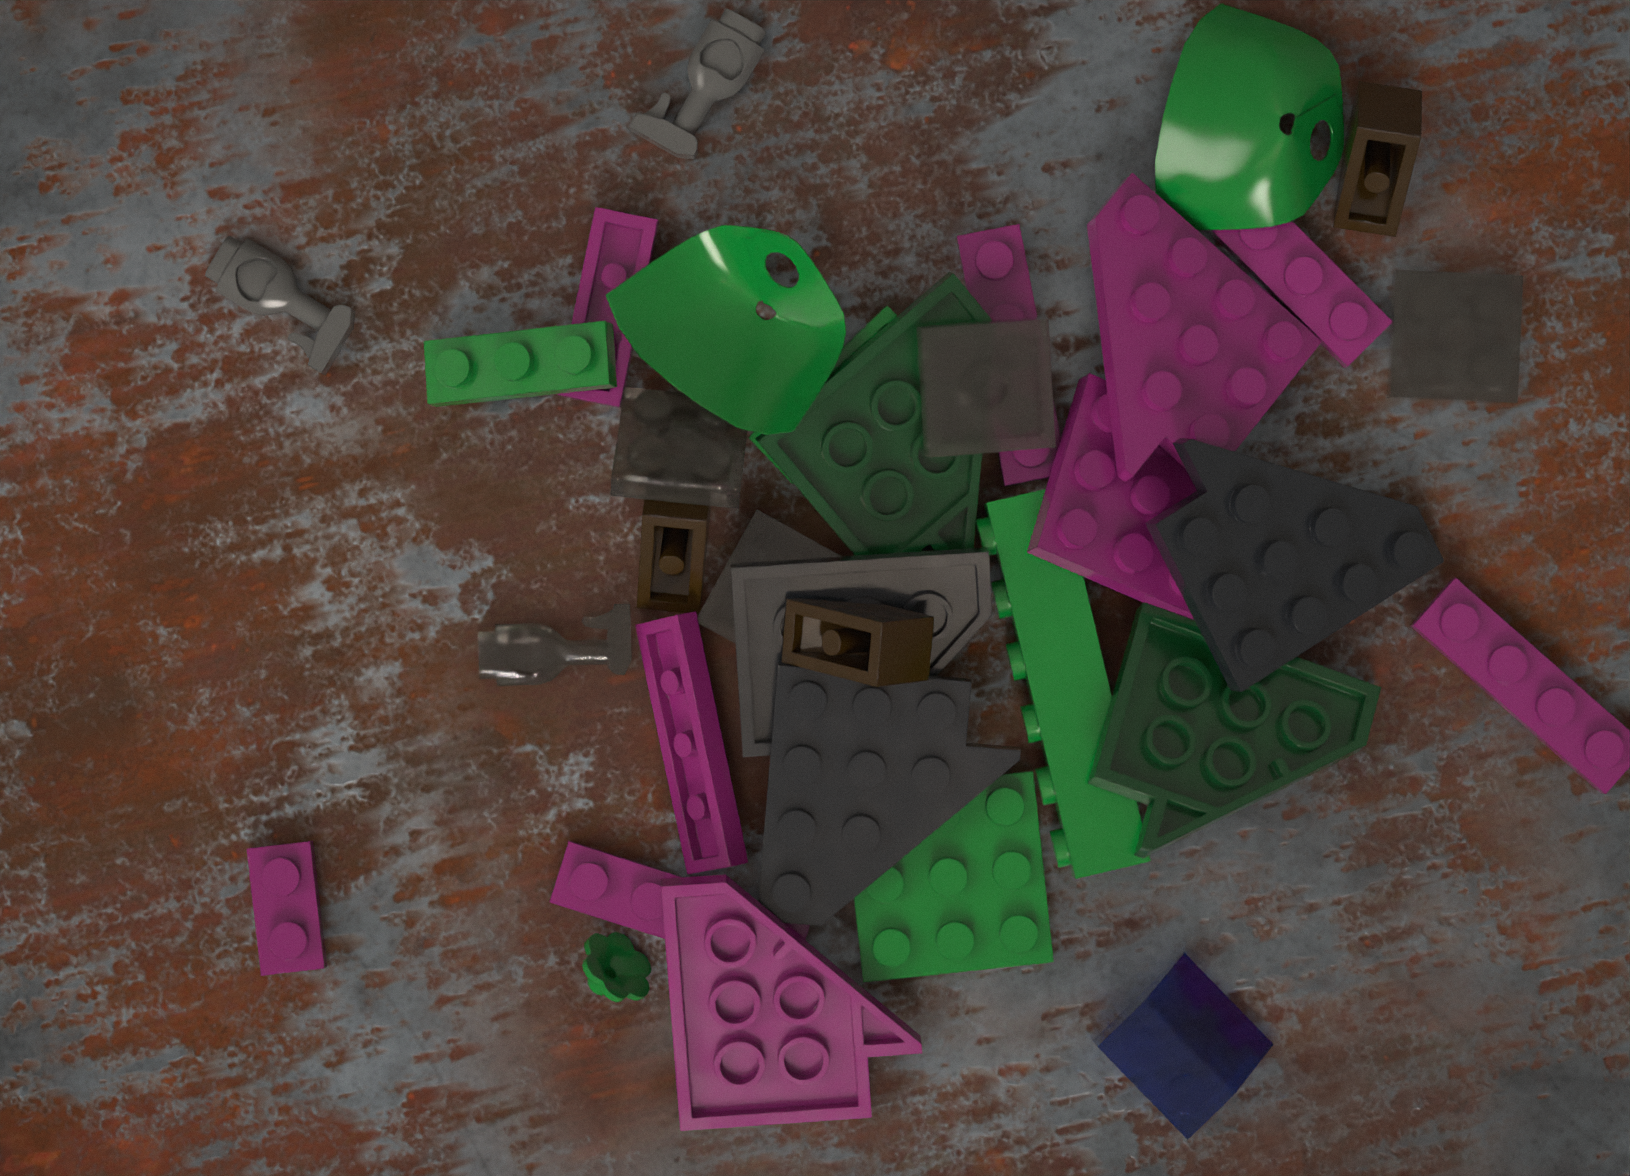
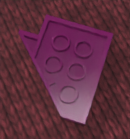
M1131 173L1121 182L1087 224L1117 476L1124 482L1137 473L1158 445L1184 467L1173 445V442L1179 438L1194 439L1235 452L1322 342L1134 173Z
M1091 373L1078 380L1027 553L1138 601L1194 620L1145 523L1197 490L1187 470L1159 445L1132 478L1124 482L1117 476L1106 380Z
M726 874L661 879L680 1131L872 1118L868 1057L922 1054L921 1036Z

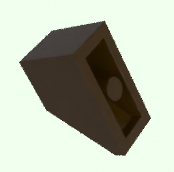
M1363 81L1358 82L1346 132L1333 218L1334 228L1396 237L1421 141V90Z
M650 463L642 513L637 608L680 613L696 611V614L700 615L714 470Z
M800 598L787 599L781 662L874 687L928 681L934 616L888 605Z

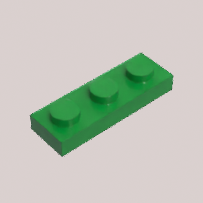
M607 321L424 341L427 404L435 407L617 387L613 324Z

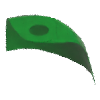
M1220 3L1199 20L1183 46L1162 118L1155 158L1156 194L1197 230L1255 229L1273 227L1293 221L1303 216L1311 207L1334 174L1342 157L1344 149V116L1339 65L1331 51L1308 34L1280 22ZM1286 113H1293L1295 116L1290 135L1284 134L1279 127L1281 117ZM1320 120H1324L1330 129V145L1324 158L1317 161L1311 154L1310 139L1315 125Z
M721 225L703 231L655 259L605 295L619 329L641 359L675 388L703 408L737 428L765 435L795 431L826 384L844 347L846 336L844 312L829 285L812 259L796 240L788 235L772 230L747 226ZM770 253H781L794 263L799 273V280L795 286H782L770 276L766 267V259ZM759 301H763L764 304L769 305L775 310L776 315L772 319L764 320L757 315L756 306Z

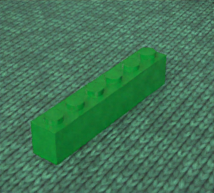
M1043 489L986 503L984 507L987 517L976 519L981 547L988 548L989 556L996 554L1001 579L991 582L999 619L1011 617L1016 642L1005 644L1014 681L1026 680L1031 704L1020 706L1028 743L1040 741L1046 766L1035 768L1043 806L1055 803L1060 828L1049 831L1058 868L1070 866L1072 877L1078 879L1150 862L1151 859L1150 855L1145 858L1134 855L1142 828L1137 801L1087 784L1112 695L1084 577L1027 553L1046 490Z

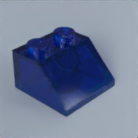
M1185 952L1093 1040L1096 1046L1187 1140L1238 1091L1274 1045Z

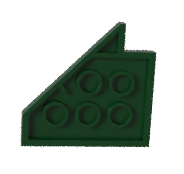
M952 272L944 275L831 373L823 389L795 431L771 435L760 434L755 438L854 556L921 552L927 545L933 551L974 548L994 321Z
M1143 602L1136 610L1087 784L1148 805L1134 853L1135 856L1145 858L1359 752L1367 745L1381 687L1295 657L1242 692L1230 690L1195 620Z

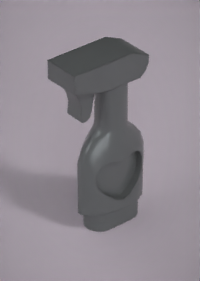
M726 8L718 22L710 20L689 57L687 70L691 92L673 123L664 120L670 105V96L664 92L652 109L644 114H635L629 125L630 131L677 158L695 159L698 154V143L694 135L713 103L734 96L744 87L765 51L759 45L767 32L752 21Z
M228 236L206 270L205 277L218 284L216 292L246 310L263 316L281 312L289 313L317 330L318 333L315 340L298 333H291L288 336V340L299 345L309 358L308 366L323 375L327 374L354 329L355 311L346 305H337L331 310L301 292L297 287L293 270L287 262L249 238L241 243Z

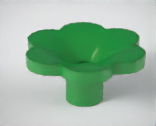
M613 932L608 937L595 933L586 940L584 948L587 957L584 959L582 967L588 978V986L595 994L605 995V997L614 1002H621L626 997L639 1001L648 994L650 987L646 977L651 973V964L644 954L634 950L633 944L627 936L619 932Z

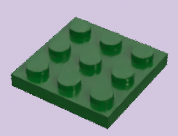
M1033 771L1008 773L1000 776L854 898L863 983L1054 962Z

